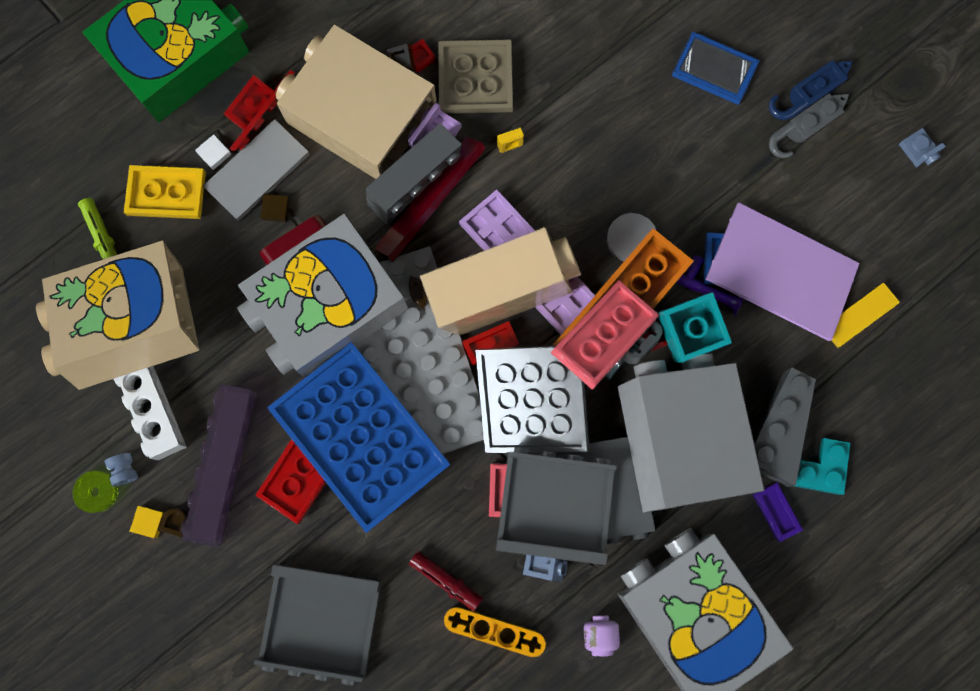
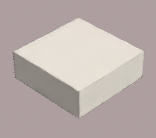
M212 135L195 150L212 170L232 155L215 135Z

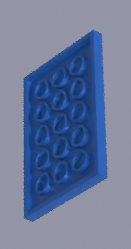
M352 342L267 407L366 533L450 465Z

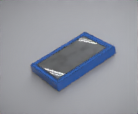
M692 32L672 76L739 105L760 60Z

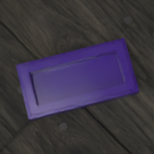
M778 482L764 488V491L752 494L777 542H781L803 531Z

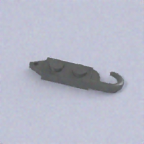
M829 93L777 130L769 140V149L772 154L779 158L791 157L794 154L793 151H780L777 146L778 142L788 136L795 142L804 143L842 116L845 112L843 108L849 95L831 96Z

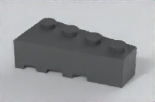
M440 123L366 188L367 205L388 225L431 182H434L448 165L452 166L460 158L462 144Z
M792 367L783 372L752 436L760 474L785 487L796 486L816 379Z

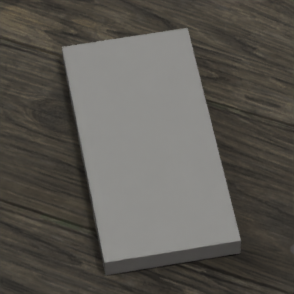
M273 120L203 187L237 221H240L263 199V194L268 195L310 154L276 120Z

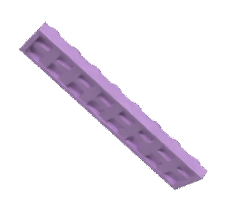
M495 190L459 221L462 228L483 251L535 232L498 190ZM578 277L569 279L573 293L536 307L560 335L563 334L595 296Z

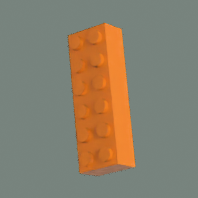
M652 228L552 346L558 345L619 280L654 310L687 271L693 260Z

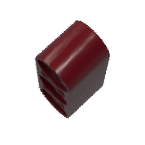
M315 215L267 245L259 254L265 264L268 265L327 224L321 215Z

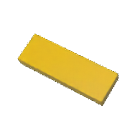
M882 283L841 313L832 342L837 348L841 347L900 302L889 288Z

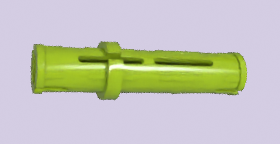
M85 198L79 201L78 206L95 241L93 244L95 250L99 251L102 259L116 256L114 239L109 237L92 198Z

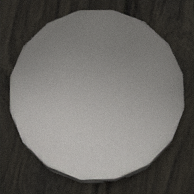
M628 213L619 216L613 221L608 230L607 243L609 250L619 260L624 262L652 228L656 230L654 224L641 214Z

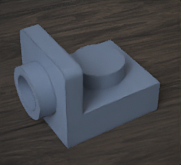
M923 128L899 144L916 168L923 163L930 165L941 157L939 152L946 147L944 143L936 146Z
M526 555L523 575L562 582L563 577L567 573L568 564L563 559Z

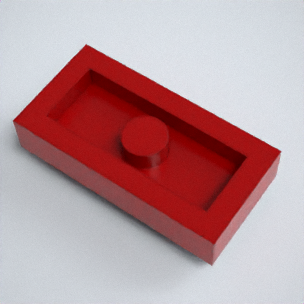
M509 321L462 341L472 366L477 364V349L519 346Z

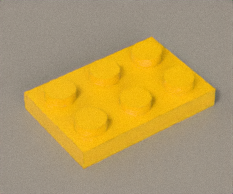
M129 165L124 213L127 216L201 219L205 170L202 168Z

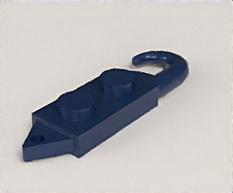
M832 60L795 85L790 92V100L793 106L786 111H779L775 107L778 95H774L769 102L770 113L779 120H788L809 108L847 81V74L852 61L834 62Z

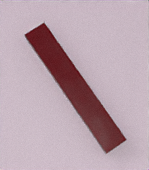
M466 136L461 142L460 158L452 166L448 165L442 171V174L414 199L374 249L380 255L392 262L396 259L486 149L482 142Z

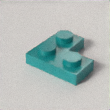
M826 438L821 439L818 463L800 460L796 486L794 487L844 495L850 443Z

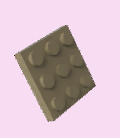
M511 40L439 41V105L442 112H513Z

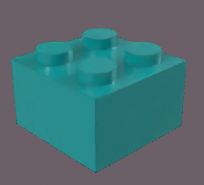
M713 292L657 312L659 314L658 321L674 362H684L732 343Z

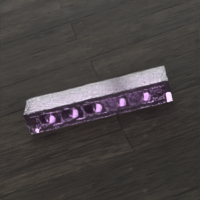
M220 384L219 390H216L214 394L213 404L215 408L213 415H210L207 422L209 433L207 440H204L201 446V456L203 457L201 465L195 471L194 481H196L194 492H191L188 499L190 510L188 518H185L182 523V540L209 546H221L257 393L250 389Z

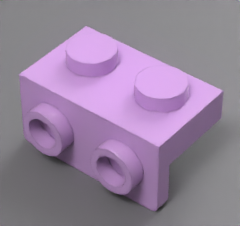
M435 103L432 108L426 109L418 128L414 127L409 133V149L415 146L440 123L455 137L461 129V123L442 112L440 105Z

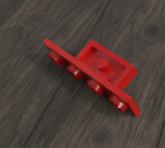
M290 70V71L284 76V78H285L287 75H289V74H293V75H294V72H293L292 70ZM253 75L223 115L243 130L229 148L230 151L234 152L237 148L242 150L250 140L247 135L251 129L257 131L264 122V119L261 117L266 110L271 112L277 105L276 92L280 83L273 91Z

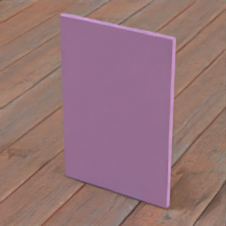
M738 203L729 220L714 260H712L706 280L827 341H831L859 263Z

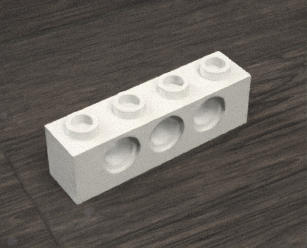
M154 366L114 378L117 386L121 387L123 391L122 401L124 406L132 413L134 419L131 420L134 430L140 433L143 441L141 449L146 457L160 460L187 447ZM141 378L142 384L139 389L135 390L134 383L137 379ZM150 401L151 409L144 413L143 406L146 402ZM160 424L161 431L158 436L154 437L152 433L153 428Z

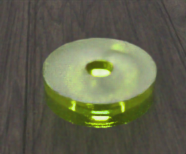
M89 471L81 475L76 480L72 491L76 506L88 513H100L109 509L116 501L118 495V486L113 487L111 485V475L101 471ZM97 487L98 494L94 497L92 491Z

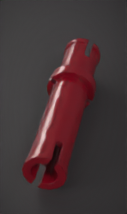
M417 551L409 562V566L449 594L448 597L457 599L474 612L483 599L482 596L464 584L465 581L453 577L420 551Z

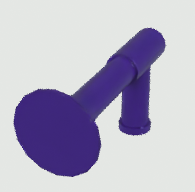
M695 255L686 275L683 274L676 283L702 294L713 292L715 300L731 308L735 318L744 298L728 295L694 279L701 264L704 262L702 257Z

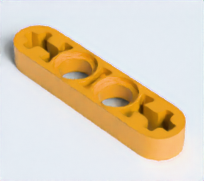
M461 607L451 608L444 617L445 626L449 631L529 657L540 656L545 650L546 643L541 633ZM456 612L461 613L460 618L468 621V615L474 616L470 624V632L464 631L467 626L465 624L459 623L457 627L452 626L453 622L449 620V616H454ZM485 620L488 622L490 630L486 635H478L475 632L474 625L477 621ZM511 628L515 632V639L512 643L507 644L501 641L500 632L503 629ZM519 632H525L523 639L532 640L533 636L537 637V642L541 644L540 648L535 647L534 651H530L529 645L522 642L521 648L515 647L519 641Z

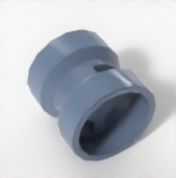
M131 453L115 455L104 461L106 469L111 471L110 482L113 487L138 479L136 470L131 466L133 462Z

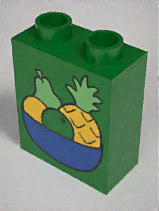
M123 0L82 32L158 123L249 53L241 37V34L249 28L243 17L232 4L229 3L220 10L212 0Z

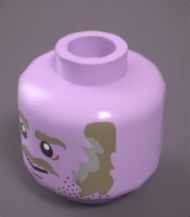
M609 615L593 616V621H589L584 625L585 648L592 651L593 656L614 655L613 651L617 650L620 646L618 623L609 621Z

